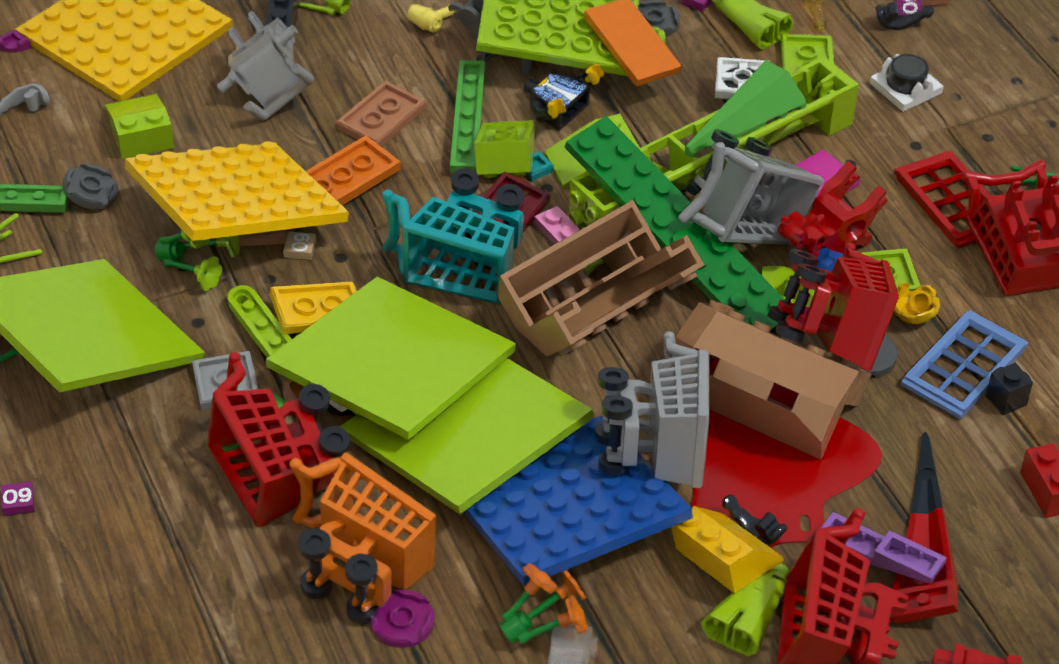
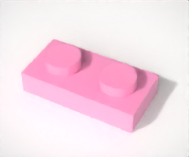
M558 206L534 217V224L554 245L580 230Z

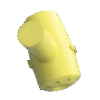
M413 4L408 9L407 18L423 31L436 33L441 29L443 19L452 16L454 11H449L448 7L434 11L432 8Z

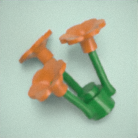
M531 563L525 565L523 570L531 580L524 587L525 591L513 606L502 614L504 620L499 623L507 638L513 644L519 640L524 644L539 634L558 626L566 627L571 624L575 625L579 634L588 631L583 609L573 595L577 596L581 601L586 599V596L568 571L560 572L563 577V584L557 588V585L550 579L547 573L540 571ZM540 588H543L548 593L556 591L555 594L528 614L523 610L517 613L531 595L534 596ZM560 598L561 600L565 599L567 612L558 615V619L530 630L534 626L531 621L533 618Z

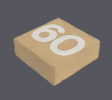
M288 231L283 250L284 258L312 260L316 244V234Z

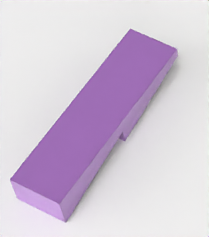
M833 512L821 528L841 526L847 518ZM862 525L858 535L849 538L845 544L868 558L870 565L928 583H932L946 563L947 558L890 530L886 536H883Z

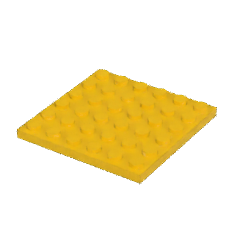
M60 0L15 30L29 40L30 45L117 101H124L233 27V20L200 0Z
M266 141L260 145L239 144L237 147L231 148L216 146L211 150L189 149L187 152L181 153L166 151L161 155L139 154L136 157L125 158V169L192 241L348 222L349 212L274 142Z

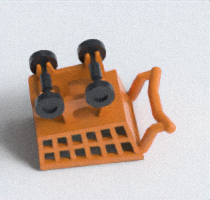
M344 453L341 457L328 460L311 468L304 466L299 458L290 460L289 466L300 483L301 502L294 512L292 520L296 524L301 523L312 528L303 532L299 537V552L304 558L309 559V569L301 576V590L309 598L320 599L326 597L331 592L332 581L356 593L346 603L348 618L357 624L370 623L378 611V606L382 607L391 596V585L400 590H407L434 568L436 514L348 453ZM336 471L320 501L321 513L313 517L309 516L308 513L313 506L312 479H318ZM362 478L368 482V485L360 494L354 488ZM374 488L382 492L375 503L368 499ZM388 498L396 502L389 512L382 508ZM362 506L370 509L365 517L358 513ZM402 507L409 511L403 520L396 517V514ZM376 514L383 518L378 525L372 521ZM415 517L423 521L417 529L409 525ZM389 523L396 526L392 533L385 529ZM403 531L410 535L405 541L398 538ZM340 559L346 562L345 568L335 564L334 560Z

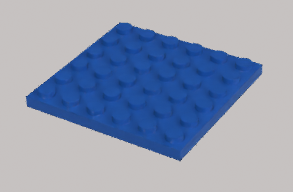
M603 416L592 418L463 512L524 587L531 580L523 570V567L528 563L535 565L540 571L547 573L550 577L693 518L692 508L665 480L655 478L654 469L639 453L637 454V465L629 466L628 471L621 475H608L599 470V455L605 452L609 446L599 443L594 437L595 427L603 422Z

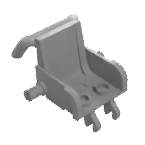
M251 11L248 14V19L255 26L256 34L244 42L233 27L228 30V35L236 44V50L228 56V65L231 67V72L217 86L221 92L225 93L234 84H239L248 95L251 93L263 106V109H261L252 101H248L243 108L257 119L267 120L310 86L314 81V77L293 60L294 36L299 33L292 24L287 28L278 17L264 27L257 15Z

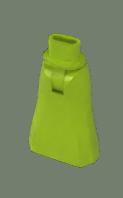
M711 0L716 4V8L735 23L760 50H764L779 42L781 34H789L794 25L790 14L771 9L755 0Z
M780 563L735 594L732 592L701 621L702 630L707 637L745 656L750 657L757 654L771 618L783 595L787 583L786 576L790 571L789 568Z

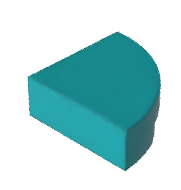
M540 151L533 154L532 170L527 172L532 182L554 172V165Z

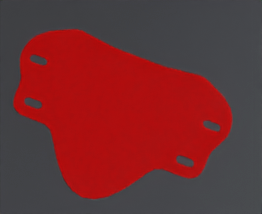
M715 358L709 362V371L715 372L720 358ZM774 383L768 397L793 408L799 393ZM709 409L703 485L700 488H694L691 508L697 506L723 513L738 524L731 517L730 512L722 506L723 498L731 494L737 498L738 505L746 509L753 517L761 519L767 512L775 515L776 520L780 524L784 523L787 525V531L776 543L770 545V548L781 543L808 542L815 530L824 524L823 507L825 502L872 475L880 465L882 453L877 442L868 433L839 417L822 459H818ZM802 515H806L810 519V530L807 532L802 531L800 528V517Z

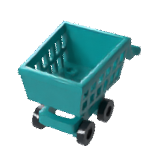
M466 168L459 169L452 174L451 187L453 191L448 197L447 202L432 196L411 219L407 199L394 194L391 190L383 191L382 197L388 214V237L383 244V249L386 252L395 251L398 253L399 269L403 275L404 283L501 304L498 298L500 275L512 269L513 249L518 247L523 236L524 214L518 209L524 203V192L519 186L514 184L501 186L496 192L495 202L473 194L479 187V176L475 171ZM474 210L480 211L482 215L477 214ZM494 218L503 219V223L498 222V221L493 220V219H494ZM400 226L403 229V244L398 243ZM464 234H471L472 239L465 237ZM433 249L439 250L435 259L427 258ZM446 253L453 255L449 263L442 262ZM459 257L466 259L462 267L455 265ZM472 261L479 263L476 271L468 269ZM422 264L430 266L424 276L416 274ZM485 266L492 267L490 274L482 273ZM437 268L444 270L439 279L431 277ZM451 272L458 274L455 282L446 281ZM464 276L472 278L469 286L461 284ZM478 280L486 281L484 289L476 288ZM492 284H497V292L490 291Z

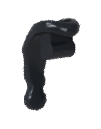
M891 2L883 8L881 5H877L875 8L879 23L886 29L902 30L918 23L924 18H930L934 14L932 6H926L913 14L899 16L898 7L895 2Z
M729 494L722 500V506L730 512L731 517L742 528L767 546L776 543L788 529L786 524H780L776 520L775 515L767 512L761 519L753 517L746 509L738 505L737 498L734 495Z

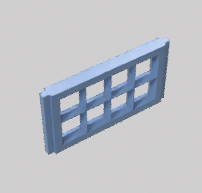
M969 310L904 376L900 385L961 419L987 392L991 372L999 367L1013 364L1027 348L1029 342ZM967 327H970L985 335L986 338L978 345L963 337L961 333ZM991 339L1010 349L1003 358L984 348ZM954 341H957L973 350V352L964 359L947 348ZM977 354L996 363L990 372L971 363ZM940 355L959 364L952 374L933 364ZM966 368L983 379L974 387L958 378L957 375ZM929 369L946 380L939 388H936L919 377ZM951 382L969 392L962 402L943 392Z

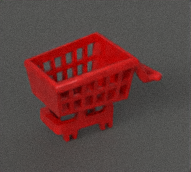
M1042 159L1018 172L986 175L964 171L962 174L963 181L968 182L969 185L968 215H966L965 220L1004 297L1059 288V183H1057L1059 178L1058 175H1053L1048 180L1045 171L1046 163ZM1035 174L1037 175L1036 189L1028 191L1019 189L1021 182ZM979 184L990 187L1011 184L1006 194L988 196L980 204L981 193ZM1037 223L1040 225L1041 230H1035ZM984 229H986V231H987V233L985 234V236H984V234H983V232H982Z
M855 508L841 526L817 528L787 574V583L783 596L777 664H838L845 653L852 657V664H881V657L893 660L897 656L894 650L898 648L899 643L886 634L890 632L891 628L888 625L893 621L890 617L891 611L904 613L906 605L903 603L907 602L908 596L877 582L865 584L870 560L845 545L849 538L858 535L861 521L865 517L863 509ZM797 588L806 591V597L796 594ZM862 596H872L875 599L874 610L860 605ZM820 597H821V598H824V599H826V600H829V601H831L832 603L827 602V601H825V600H822V599H820ZM795 602L804 605V611L795 609ZM818 611L829 614V618L818 615ZM794 617L802 619V625L793 623ZM816 624L826 627V632L815 630ZM854 629L859 630L857 641H852ZM793 632L799 633L796 639L792 638Z

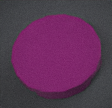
M410 590L394 591V594L389 597L382 607L378 606V611L372 618L371 625L373 633L381 642L391 647L406 648L416 646L428 638L434 628L435 614L429 600L424 595Z

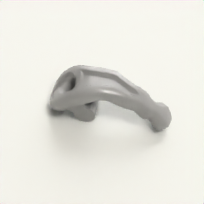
M32 83L17 87L1 99L0 115L2 112H6L9 108L17 106L22 102H26L29 111H36L39 106L48 105L50 97L46 89L40 84Z

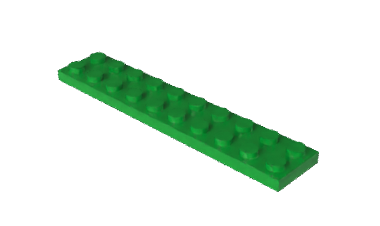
M607 115L566 141L564 148L620 206L634 200L661 249L686 235L688 236L704 266L695 271L697 276L692 281L710 300L726 304L734 308V311L745 315L744 322L753 325L756 320L772 327L770 333L776 329L778 322L770 319L767 314L770 306H778L779 300L785 299L730 242H721L718 239L719 236L693 221H688L686 224L680 222L679 214L691 202Z

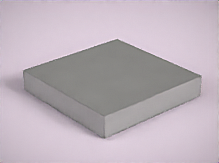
M250 351L239 352L246 376L238 385L237 391L258 389ZM230 354L192 361L201 410L211 409L213 392L227 379Z

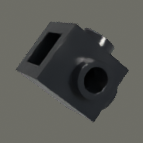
M1016 362L1006 367H999L991 372L986 397L1004 416L1027 406L1033 381Z

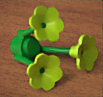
M182 230L181 233L160 237L155 245V254L158 260L164 261L165 267H177L194 272L201 289L208 291L210 288H215L218 285L219 276L222 273V266L219 264L218 257L211 256L209 259H204L201 265L196 266L176 260L184 256L186 248L197 249L213 245L227 247L231 258H234L240 253V237L237 235L192 241ZM182 238H183V239H185V240H187V241H190V242H182V241H179V239H182Z

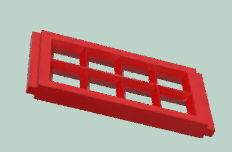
M946 151L894 169L897 180L955 247L961 248L976 242L970 229L958 232L951 224V222L963 219L968 215V210L959 200L969 197V190L954 195L946 186L962 180L969 188L968 182L962 179L963 172L969 170L953 152ZM949 166L956 174L941 180L934 170ZM928 173L934 180V183L919 187L912 179ZM979 184L980 202H982L991 195ZM941 188L948 196L932 202L925 193ZM954 203L961 211L945 217L938 207ZM986 229L982 231L985 236L987 233Z

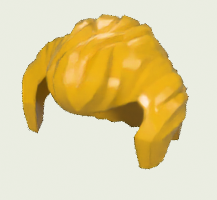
M902 282L898 286L899 299L894 312L902 321L911 324H922L937 315L940 308V299L936 297V291L930 285H921L913 291H909L908 287L910 284Z

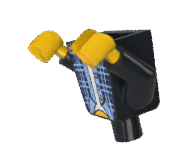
M594 64L587 68L585 74L579 77H566L558 73H550L541 82L534 78H529L525 83L524 91L530 94V110L538 122L545 121L558 131L562 130L589 105L590 85L598 84L600 77L604 76L601 66Z

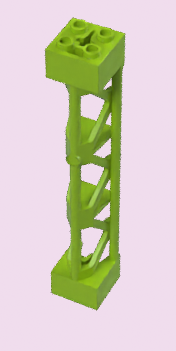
M825 56L798 68L795 73L791 74V77L795 83L798 82V88L807 101L806 107L801 110L797 107L789 111L786 117L779 118L766 126L737 138L739 140L737 148L747 151L744 144L748 137L757 138L771 145L812 124H815L828 136L852 125L859 84ZM719 110L639 148L650 160V154L669 146L670 170L653 161L651 162L679 191L686 190L685 187L690 179L695 180L697 175L703 178L705 174L703 170L711 154H713L712 151L700 158L697 156L690 158L685 155V146L679 140L693 133L695 136ZM724 159V163H723V168H725V166H726V164H727V162H728V161H726L725 159ZM587 171L570 179L568 218L580 230L621 207Z

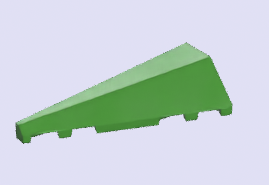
M765 60L685 146V155L694 158L697 152L709 147L712 150L714 141L711 139V135L715 129L723 130L739 138L766 126L767 121L777 116L784 118L787 116L788 111L797 107L800 110L804 109L807 101L787 70Z

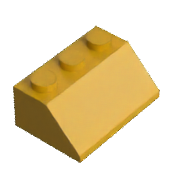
M693 506V518L671 527L676 550L734 594L783 562V556L723 513Z

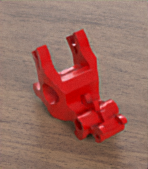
M848 161L831 179L825 182L807 217H804L798 211L792 212L789 216H783L780 219L782 223L777 231L783 238H787L796 249L800 250L804 246L808 249V253L816 257L820 255L818 251L821 250L822 246L840 253L844 252L846 243L865 247L872 240V235L867 232V229L877 213L888 201L885 197L886 191L878 185L862 204L852 209L842 199L848 189L860 177L855 173L857 170L856 166Z

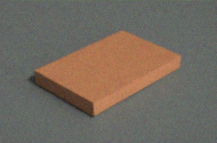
M385 80L337 120L336 129L357 140L366 135L382 147L427 108L426 101Z

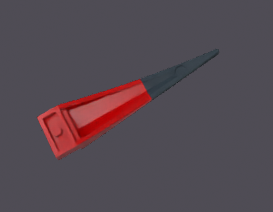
M926 432L922 436L917 480L906 538L947 558L946 563L932 583L899 573L896 574L892 589L908 596L907 602L903 603L906 605L904 613L892 611V618L896 624L958 612L957 591L959 586L930 437Z

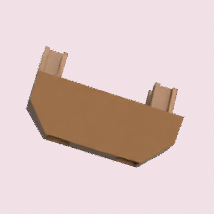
M634 200L500 275L498 298L515 328L545 356L548 357L557 352L560 357L587 342L584 338L590 333L593 336L606 329V321L612 319L615 323L629 315L627 312L628 308L634 306L635 310L649 303L648 296L666 286L670 291L692 280L697 276L695 271L704 266L687 235L661 249ZM603 257L611 273L592 283L584 269L589 264Z
M710 300L709 304L699 302L676 335L675 342L677 345L697 351L707 350L709 358L711 355L720 358L715 372L709 371V409L818 459H822L844 406L859 405L872 374L844 358L841 361L825 357V350L809 344L807 348H804L797 344L798 341L770 333L772 327L756 320L753 325L744 322L745 315L734 311V308L713 300ZM774 383L799 393L793 408L768 397Z

